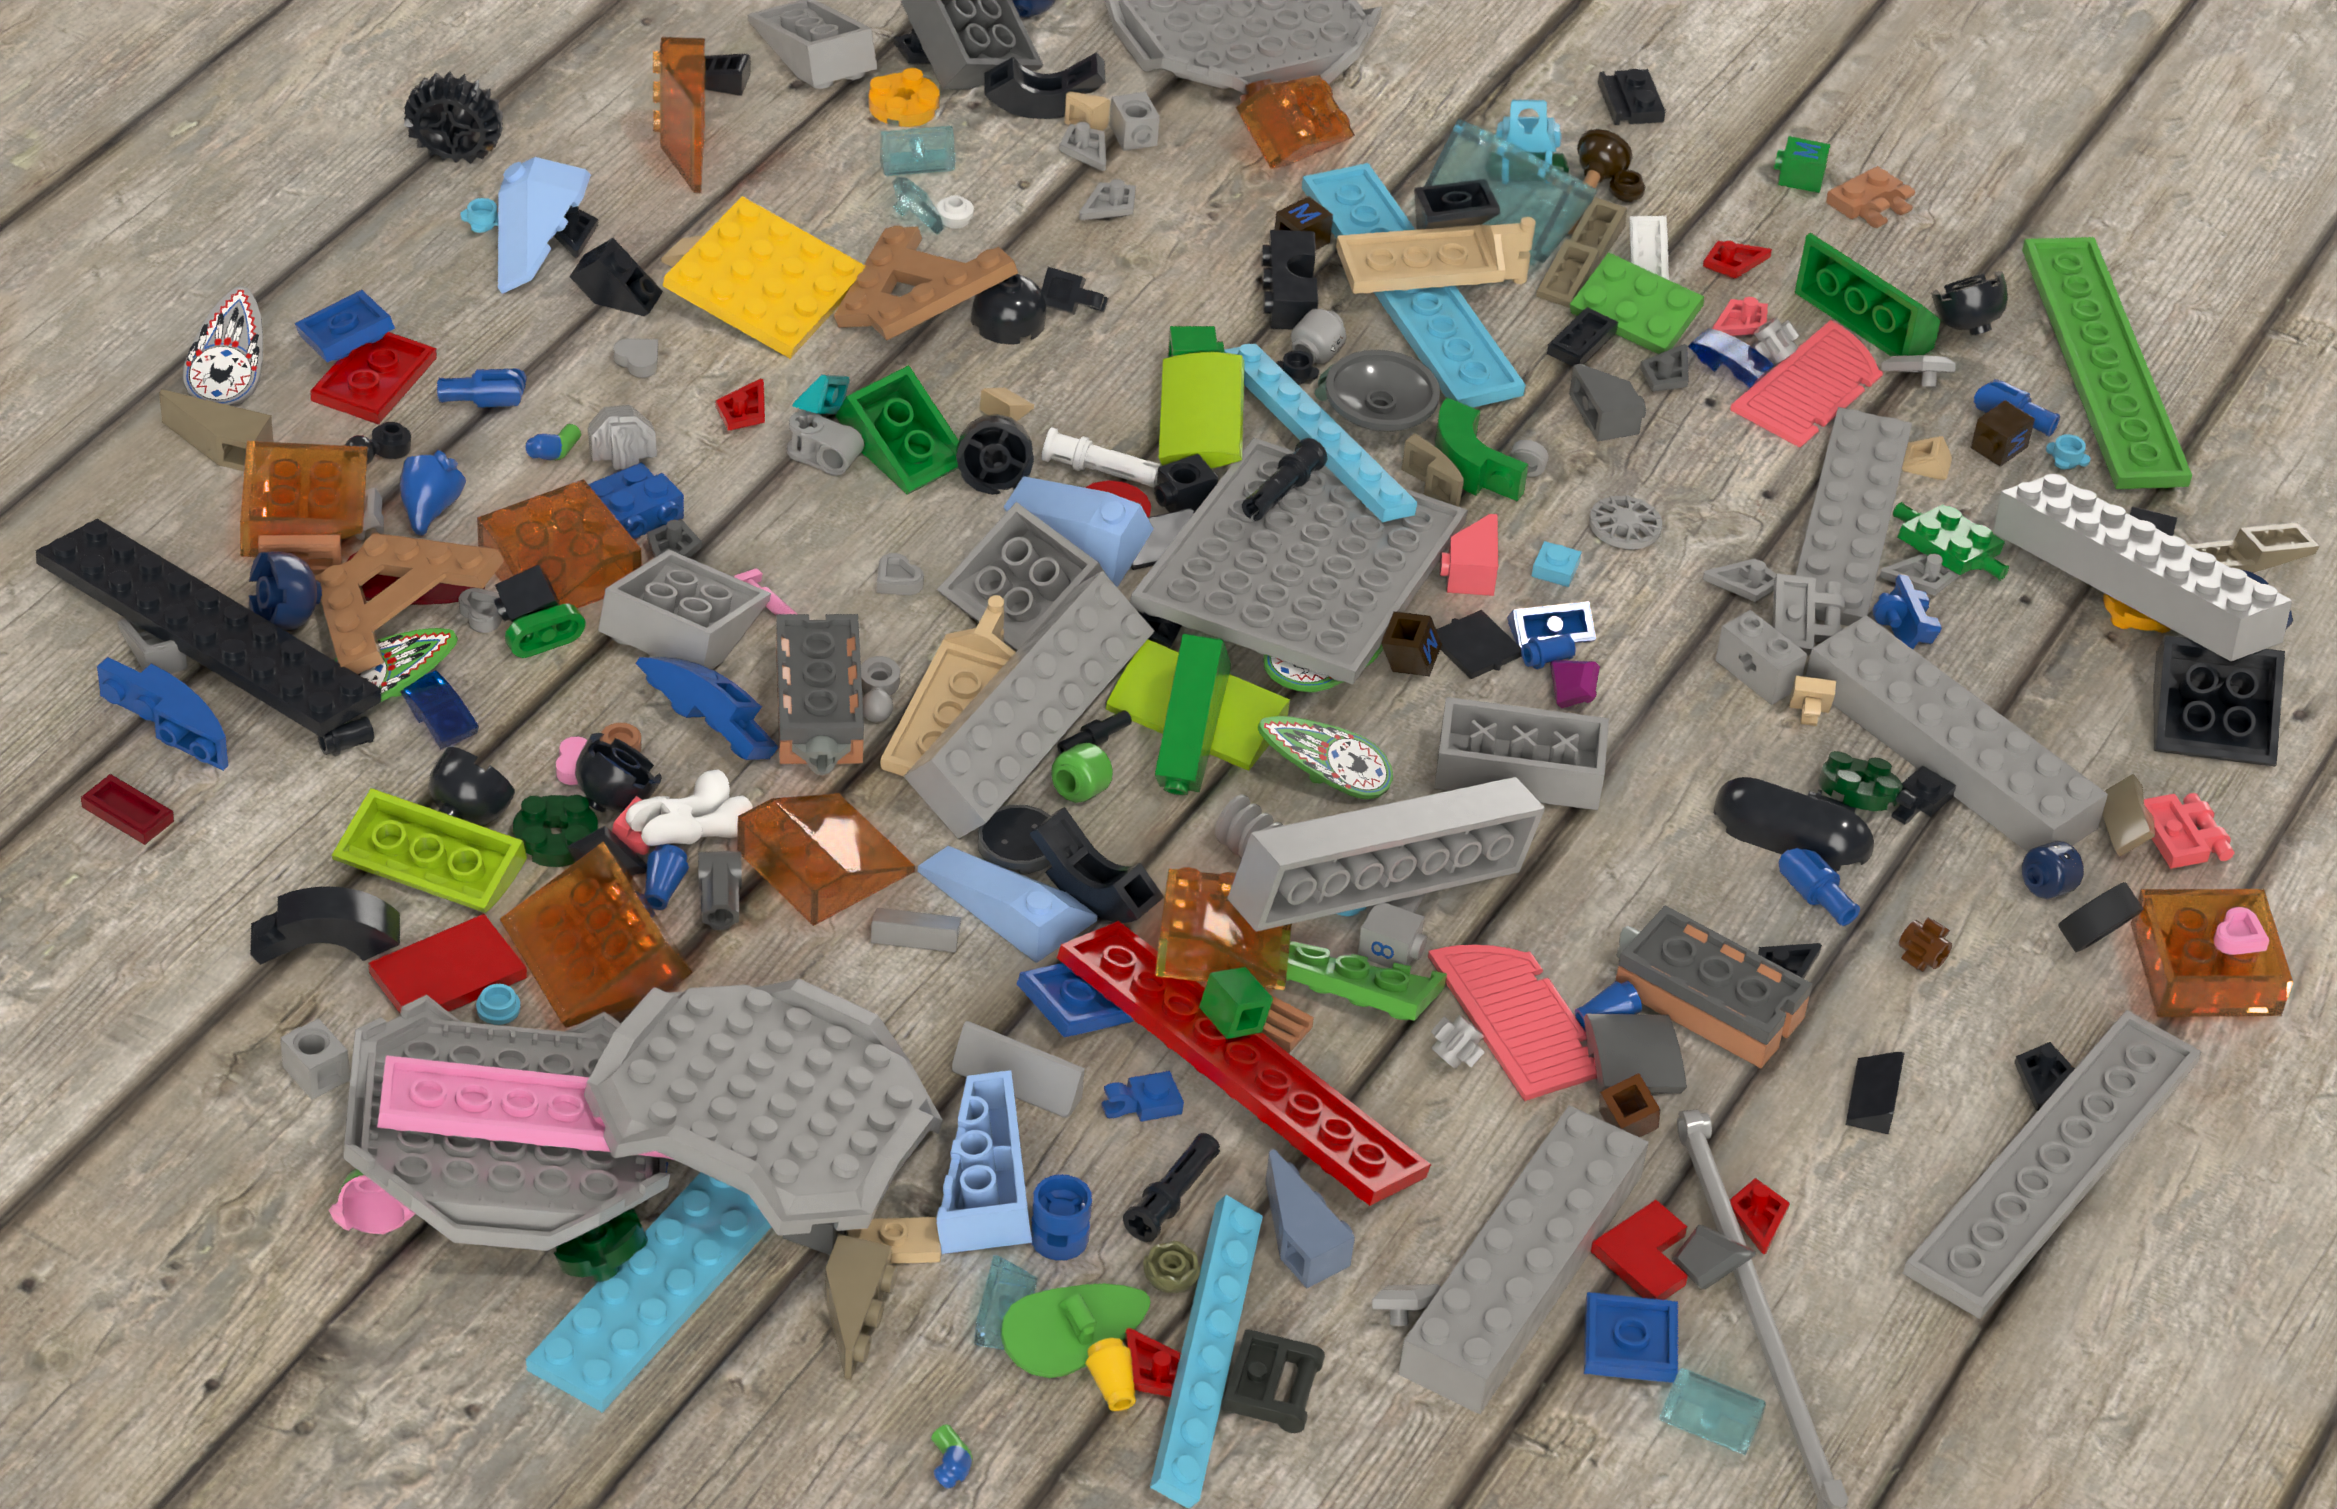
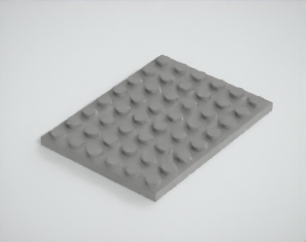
M1253 438L1242 452V461L1232 464L1132 592L1130 603L1135 609L1143 611L1150 616L1160 617L1181 624L1185 628L1201 631L1218 637L1225 642L1244 646L1262 655H1269L1292 663L1297 667L1307 668L1330 676L1334 680L1344 681L1353 685L1380 647L1393 612L1405 611L1441 559V553L1446 552L1450 546L1451 536L1460 532L1466 523L1468 510L1405 489L1417 501L1415 515L1381 522L1324 466L1319 471H1313L1306 484L1301 487L1292 488L1262 519L1254 521L1253 517L1259 510L1249 519L1242 510L1243 501L1278 470L1280 459L1286 454H1293L1295 451Z

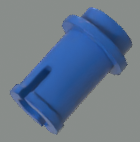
M1568 633L1543 640L1535 637L1530 638L1527 643L1522 645L1521 649L1525 665L1534 669H1541L1546 663L1554 660L1572 659L1576 652L1574 640Z

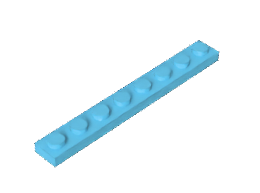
M1243 344L1240 347L1224 350V353L1242 355L1245 361L1244 385L1300 441L1304 438H1311L1321 443L1327 453L1328 460L1325 466L1381 522L1415 515L1417 501L1257 344Z
M1228 1195L1221 1198L1215 1206L1150 1488L1188 1509L1200 1501L1263 1218L1259 1213Z

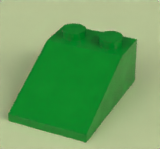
M909 365L846 396L835 415L840 424L850 426L861 434L864 440V448L861 453L907 495L959 469L956 458V448L959 440Z

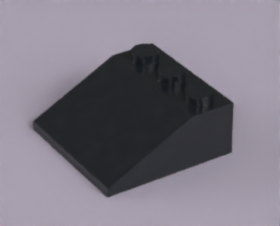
M2165 636L2156 651L2153 684L2154 751L2275 767L2278 756L2285 651L2264 649L2237 660L2229 661L2191 639Z

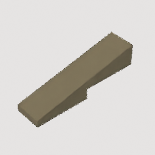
M1593 196L1570 240L1565 239L1537 289L1536 297L1570 308V303L1626 227L1627 208Z
M2297 522L2243 527L2239 529L2234 540L2186 544L2200 552L2212 554L2217 561L2230 568L2246 570L2252 573L2316 554L2320 547Z

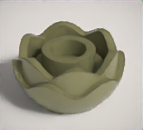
M1179 1241L1155 1245L1149 1255L1145 1256L1143 1262L1147 1280L1154 1288L1165 1293H1180L1189 1289L1197 1281L1201 1270L1197 1254Z

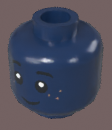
M2054 841L2032 848L2024 856L2021 865L2022 877L2027 888L2037 897L2051 899L2074 891L2081 884L2084 876V864L2080 854L2072 845L2062 841Z

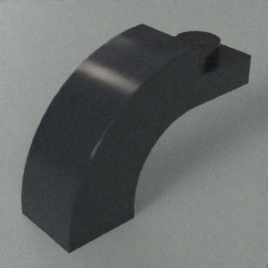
M1095 52L1063 71L1043 74L1028 70L1012 57L984 73V95L1003 110L1021 117L1031 119L1065 117L1066 94L1068 92L1093 93L1106 83L1105 61Z
M1065 807L1056 811L1029 833L1052 865L1045 872L1059 890L1070 894L1101 919L1111 922L1120 921L1121 923L1133 922L1141 918L1164 898V895L1141 863L1133 866H1121L1101 855L1089 842Z
M321 886L291 891L278 896L277 912L266 915L251 923L250 955L261 965L301 946L328 943L347 948L354 952L362 961H365L400 945V913L380 898L355 889Z

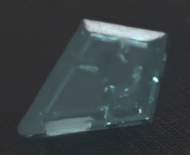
M898 176L892 182L898 199L893 208L902 216L910 210L932 231L939 235L944 229L942 219L928 194L908 178Z

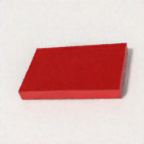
M387 332L379 341L366 343L352 350L347 357L337 360L310 390L311 401L379 425L437 359L436 348Z
M485 914L368 962L370 975L400 1014L403 1006L425 995L450 1012L477 1000L481 992L490 985L504 984L510 986L527 978V967Z

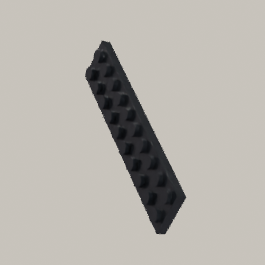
M98 518L36 550V564L162 641H174L180 652L320 737L381 702L380 687L350 669L340 667V663Z

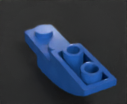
M109 657L97 666L101 697L112 704H117L138 714L145 720L154 722L156 738L164 744L182 750L194 756L200 762L208 763L224 771L228 767L226 736L218 719L199 695L185 683L152 663L141 673Z
M640 657L637 660L636 664L646 674L647 682L664 693L671 701V707L676 713L685 718L705 717V722L712 729L720 732L730 742L731 750L744 760L771 759L779 746L753 720L762 706L728 678L700 664L683 659Z

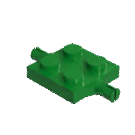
M1903 502L1898 503L1894 508L1893 516L1905 522L1901 525L1897 536L1900 540L1927 556L1930 554L1940 555L1943 559L1942 565L1958 575H1962L1970 570L1979 569L1988 572L2000 581L2006 577L2009 566L1994 558L2001 554L2005 541L1995 536L1988 527L1975 524L1962 516L1958 509L1945 506L1944 504L1926 513H1918Z

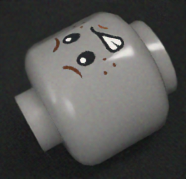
M1312 309L1293 328L1291 333L1293 351L1300 350L1310 354L1313 358V364H1325L1330 361L1343 347L1347 338L1341 317L1333 311Z

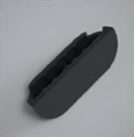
M1751 777L1732 779L1726 782L1718 791L1714 805V815H1718L1719 819L1727 826L1726 833L1735 839L1781 855L1787 850L1796 848L1815 851L1835 871H1840L1841 865H1850L1858 862L1863 865L1872 856L1874 839L1869 827L1858 815L1846 808Z

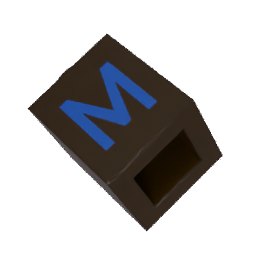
M1308 196L1277 211L1274 230L1312 231L1315 233V250L1330 244L1333 214Z
M2004 400L1977 419L1971 449L2001 467L2028 448L2035 418Z
M1394 611L1381 645L1392 672L1430 677L1442 643L1431 616Z

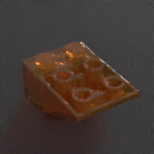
M1320 75L1266 84L1236 107L1271 169L1291 165L1355 136L1350 127L1348 116L1340 110L1332 96L1333 92L1330 85Z

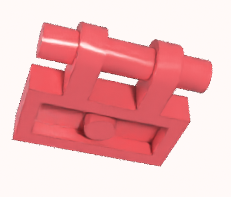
M2197 793L2188 794L2183 800V805L2176 794L2144 799V805L2154 817L2155 837L2151 839L2170 869L2208 862L2210 852L2216 853L2220 861H2227L2233 857L2234 851L2230 846L2231 838L2223 827L2217 826L2213 819V810L2208 802L2201 801Z

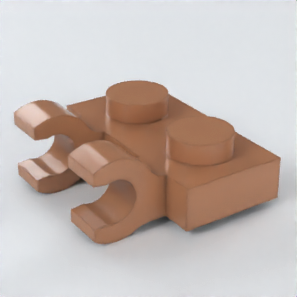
M1876 166L1829 190L1826 203L1850 219L1860 216L1870 226L1879 228L1888 222V219L1880 214L1891 207L1898 215H1904L1912 210L1913 206L1906 203L1905 200L1914 196L1915 190L1909 185H1903L1902 181L1889 174L1886 170Z

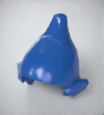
M438 449L434 455L407 457L400 476L402 503L407 512L411 528L419 536L426 534L432 521L458 499L466 484L464 475L457 469L458 463L455 459L447 458L446 454Z

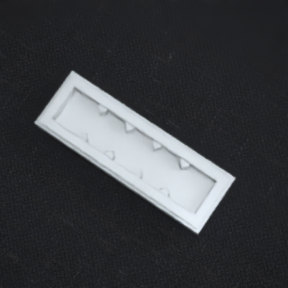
M1630 216L1631 263L1669 280L1667 216Z

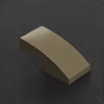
M1414 433L1405 440L1402 470L1425 482L1424 495L1460 507L1464 480L1461 473L1444 453Z
M2134 774L2105 790L2108 796L2102 815L2113 847L2121 857L2155 837L2154 817L2144 805L2143 785Z

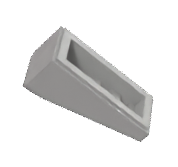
M126 618L117 621L119 630L143 670L151 663L170 674L187 669L186 655L178 650L177 644L174 641L164 642L148 631L137 633V631L143 628Z

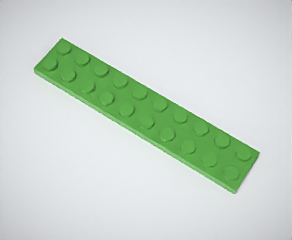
M2095 237L2025 239L2022 248L2023 254L2115 488L2189 487L2192 473Z

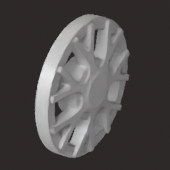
M1628 495L1610 496L1598 501L1593 506L1589 519L1590 527L1599 539L1609 545L1623 549H1640L1650 546L1658 540L1662 530V518L1656 508L1642 499L1629 497ZM1618 505L1627 506V508H1620ZM1607 509V510H1609V511H1611V512H1613V513H1607V512H1603V511H1601V510ZM1635 509H1639L1643 512L1638 513L1637 511H1635ZM1642 521H1651L1654 522L1655 525L1647 524ZM1610 522V525L1601 527L1598 523ZM1641 530L1647 537L1641 538L1638 535L1639 531ZM1617 534L1626 537V539L1619 538L1614 535Z

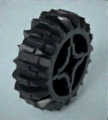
M449 71L443 78L436 72L430 79L424 77L419 82V85H415L411 90L409 99H407L404 106V126L409 128L408 137L417 139V148L426 147L428 149L429 157L437 154L441 156L442 161L451 158L455 163L464 158L471 164L476 157L484 159L488 152L496 147L502 134L503 111L499 109V99L490 98L491 88H479V79L471 83L466 80L465 73L460 78H455L451 71Z

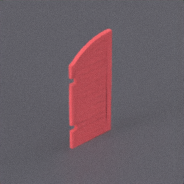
M1830 320L1800 345L1793 354L1780 362L1733 402L1730 410L1797 447H1802L1819 432V428L1813 425L1814 423L1825 427L1836 417L1838 407H1848L1865 392L1864 387L1859 385L1860 383L1870 387L1883 376V372L1878 369L1873 356L1857 337L1841 325Z
M1457 945L1429 951L1428 958L1438 972L1447 974L1446 985L1472 1024L1484 1035L1482 1039L1524 1101L1597 1079L1595 1057H1588L1587 1046L1583 1047L1580 1043L1587 1040L1585 1030L1550 979L1545 978L1537 981L1535 976L1540 975L1543 969L1531 952L1492 945Z

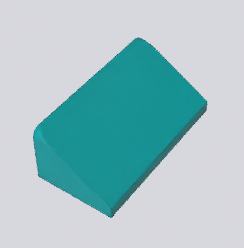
M821 374L795 400L792 407L816 414H836L845 400L850 382L849 377Z

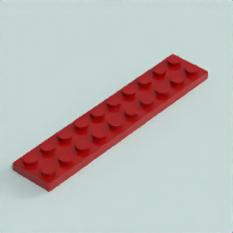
M1120 921L1060 945L1057 959L1070 968L1075 975L1084 979L1107 1000L1113 1002L1132 1017L1136 1023L1142 1025L1161 1040L1166 1047L1175 1051L1199 1073L1204 1074L1223 1089L1228 1096L1247 1108L1261 1122L1267 1124L1286 1139L1291 1146L1300 1150L1320 1166L1324 1172L1334 1177L1369 1206L1427 1177L1431 1166L1428 1161L1265 1034L1257 1033L1226 1039L1199 1008L1205 988Z

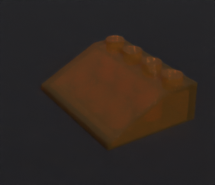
M604 842L500 918L501 923L565 1028L581 1024L603 1012L612 1014L637 1006L653 987L668 992L693 973L628 869Z

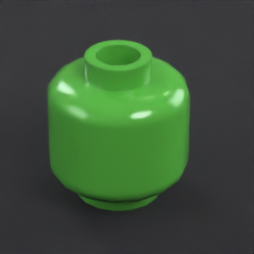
M1091 743L1078 744L1057 756L1051 770L1052 781L1057 792L1066 800L1074 803L1085 802L1106 790L1113 776L1111 761L1107 754L1097 745Z

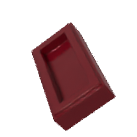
M109 774L81 796L82 808L144 845L174 822L173 810L112 774Z

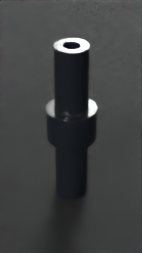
M1122 710L1103 721L1096 719L1082 726L1081 732L1057 744L1058 752L1062 754L1082 743H1091L1099 746L1107 742L1109 735L1131 725L1132 719L1130 714L1126 710Z

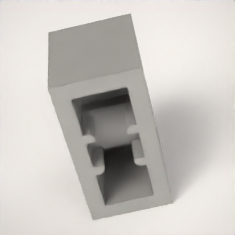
M1749 610L1722 626L1715 661L1773 705L1790 695L1796 676H1803L1807 653L1752 610Z

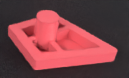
M1746 297L1744 301L1731 299L1714 324L1711 336L1755 335L1754 332L1767 322L1768 304L1758 303V300L1754 297Z

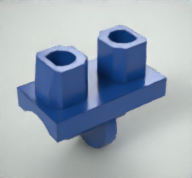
M1899 574L1895 579L1896 585L1894 590L1890 594L1882 593L1879 596V600L1872 609L1873 616L1877 623L1890 625L1895 637L1911 649H1914L1918 642L1932 644L1941 632L1942 626L1938 618L1926 615L1930 602L1926 591L1914 589L1909 576Z

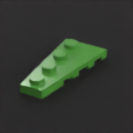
M1275 937L1258 953L1256 962L1257 969L1269 972L1275 979L1293 980L1308 985L1311 990L1317 993H1332L1347 998L1350 1003L1356 1006H1371L1386 1011L1391 1017L1399 1020L1410 1019L1415 1021L1443 991L1447 977L1446 973L1432 971L1430 978L1410 974L1411 966L1393 963L1392 969L1371 966L1368 963V957L1356 954L1333 958L1330 957V951L1327 948Z

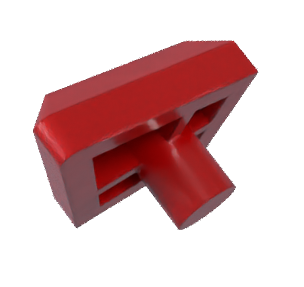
M1731 240L1717 241L1704 259L1703 267L1736 279L1769 259L1772 249L1738 244Z
M758 379L715 400V407L728 431L765 423L763 379Z
M1755 1178L1729 1201L1738 1224L1762 1254H1766L1789 1209L1790 1202Z
M1127 1328L1125 1340L1126 1346L1131 1351L1134 1390L1171 1397L1181 1353L1140 1332Z

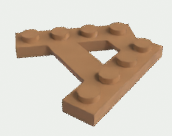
M897 225L885 228L864 263L866 267L857 276V280L848 290L834 317L838 328L872 326L887 341L1017 274L1015 262L999 246L981 252L977 258L967 263L916 251L922 240L918 226L902 227ZM897 282L915 286L911 292L901 297L891 295Z
M372 533L351 560L340 565L330 566L324 572L315 575V580H318L321 584V603L340 667H346L359 674L384 663L375 630L438 583L483 589L504 562L499 550ZM376 574L401 577L369 602H366L362 585Z

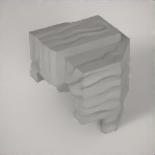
M633 406L603 407L589 423L588 441L592 461H600L601 459L611 460L614 469L618 470L621 468L624 470L639 464V459L657 457L654 427Z

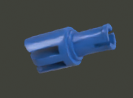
M511 368L476 369L472 377L438 378V400L440 403L473 401L478 408L518 406L526 387L527 377L522 370Z
M1995 379L1979 388L1974 395L1976 408L1984 413L1989 412L2004 400L2008 401L2035 418L2033 428L2048 437L2054 433L2060 421V414H2055L2032 403L2030 393L2001 380Z
M1796 848L1787 850L1781 855L1778 862L1781 874L1810 905L1821 904L1840 926H1846L1857 918L1860 913V906L1854 903L1839 887V874L1818 853Z

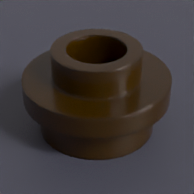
M1621 170L1611 179L1609 191L1622 202L1638 200L1645 193L1643 177L1633 170Z

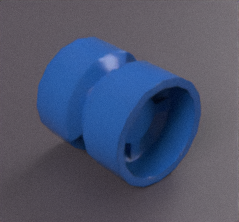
M1053 1175L1043 1179L1034 1190L1031 1244L1045 1258L1055 1261L1069 1260L1078 1257L1085 1251L1088 1245L1092 1192L1087 1184L1079 1178L1070 1175Z

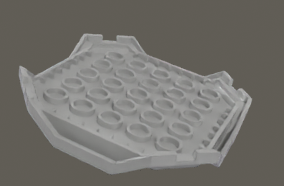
M1105 0L1115 34L1144 72L1164 69L1172 71L1180 78L1222 89L1232 87L1244 94H1247L1245 85L1271 79L1273 87H1281L1283 98L1323 89L1359 58L1382 15V6L1363 9L1357 0Z
M801 979L754 988L749 985L689 988L684 992L666 993L653 987L614 1031L587 1081L584 1097L593 1116L601 1117L605 1125L603 1137L613 1158L657 1151L749 1194L778 1236L810 1233L812 1224L834 1223L836 1231L868 1228L894 1176L929 1130L939 1134L943 1122L910 1060L881 1018L867 1009Z
M425 995L401 1008V1016L387 1023L380 1017L355 1030L343 1159L454 1243L548 1251L606 1223L667 1189L670 1180V1173H666V1158L633 1155L613 1158L611 1152L584 1151L576 1148L548 1145L537 1146L529 1143L501 1140L490 1141L482 1138L444 1136L435 1133L378 1128L386 1055L590 1077L611 1036L621 1024L606 1012L563 1032L461 1022L433 999Z

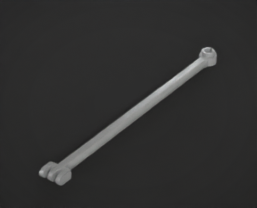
M1698 1109L1679 1111L1678 1115L1682 1117L1677 1118L1679 1139L1682 1145L1686 1146L1687 1151H1689L1717 1230L1720 1234L1746 1246L1707 1139H1710L1712 1134L1710 1117L1708 1113H1701ZM1752 1259L1735 1269L1733 1273L1818 1499L1816 1509H1846L1848 1497L1841 1479L1834 1480Z

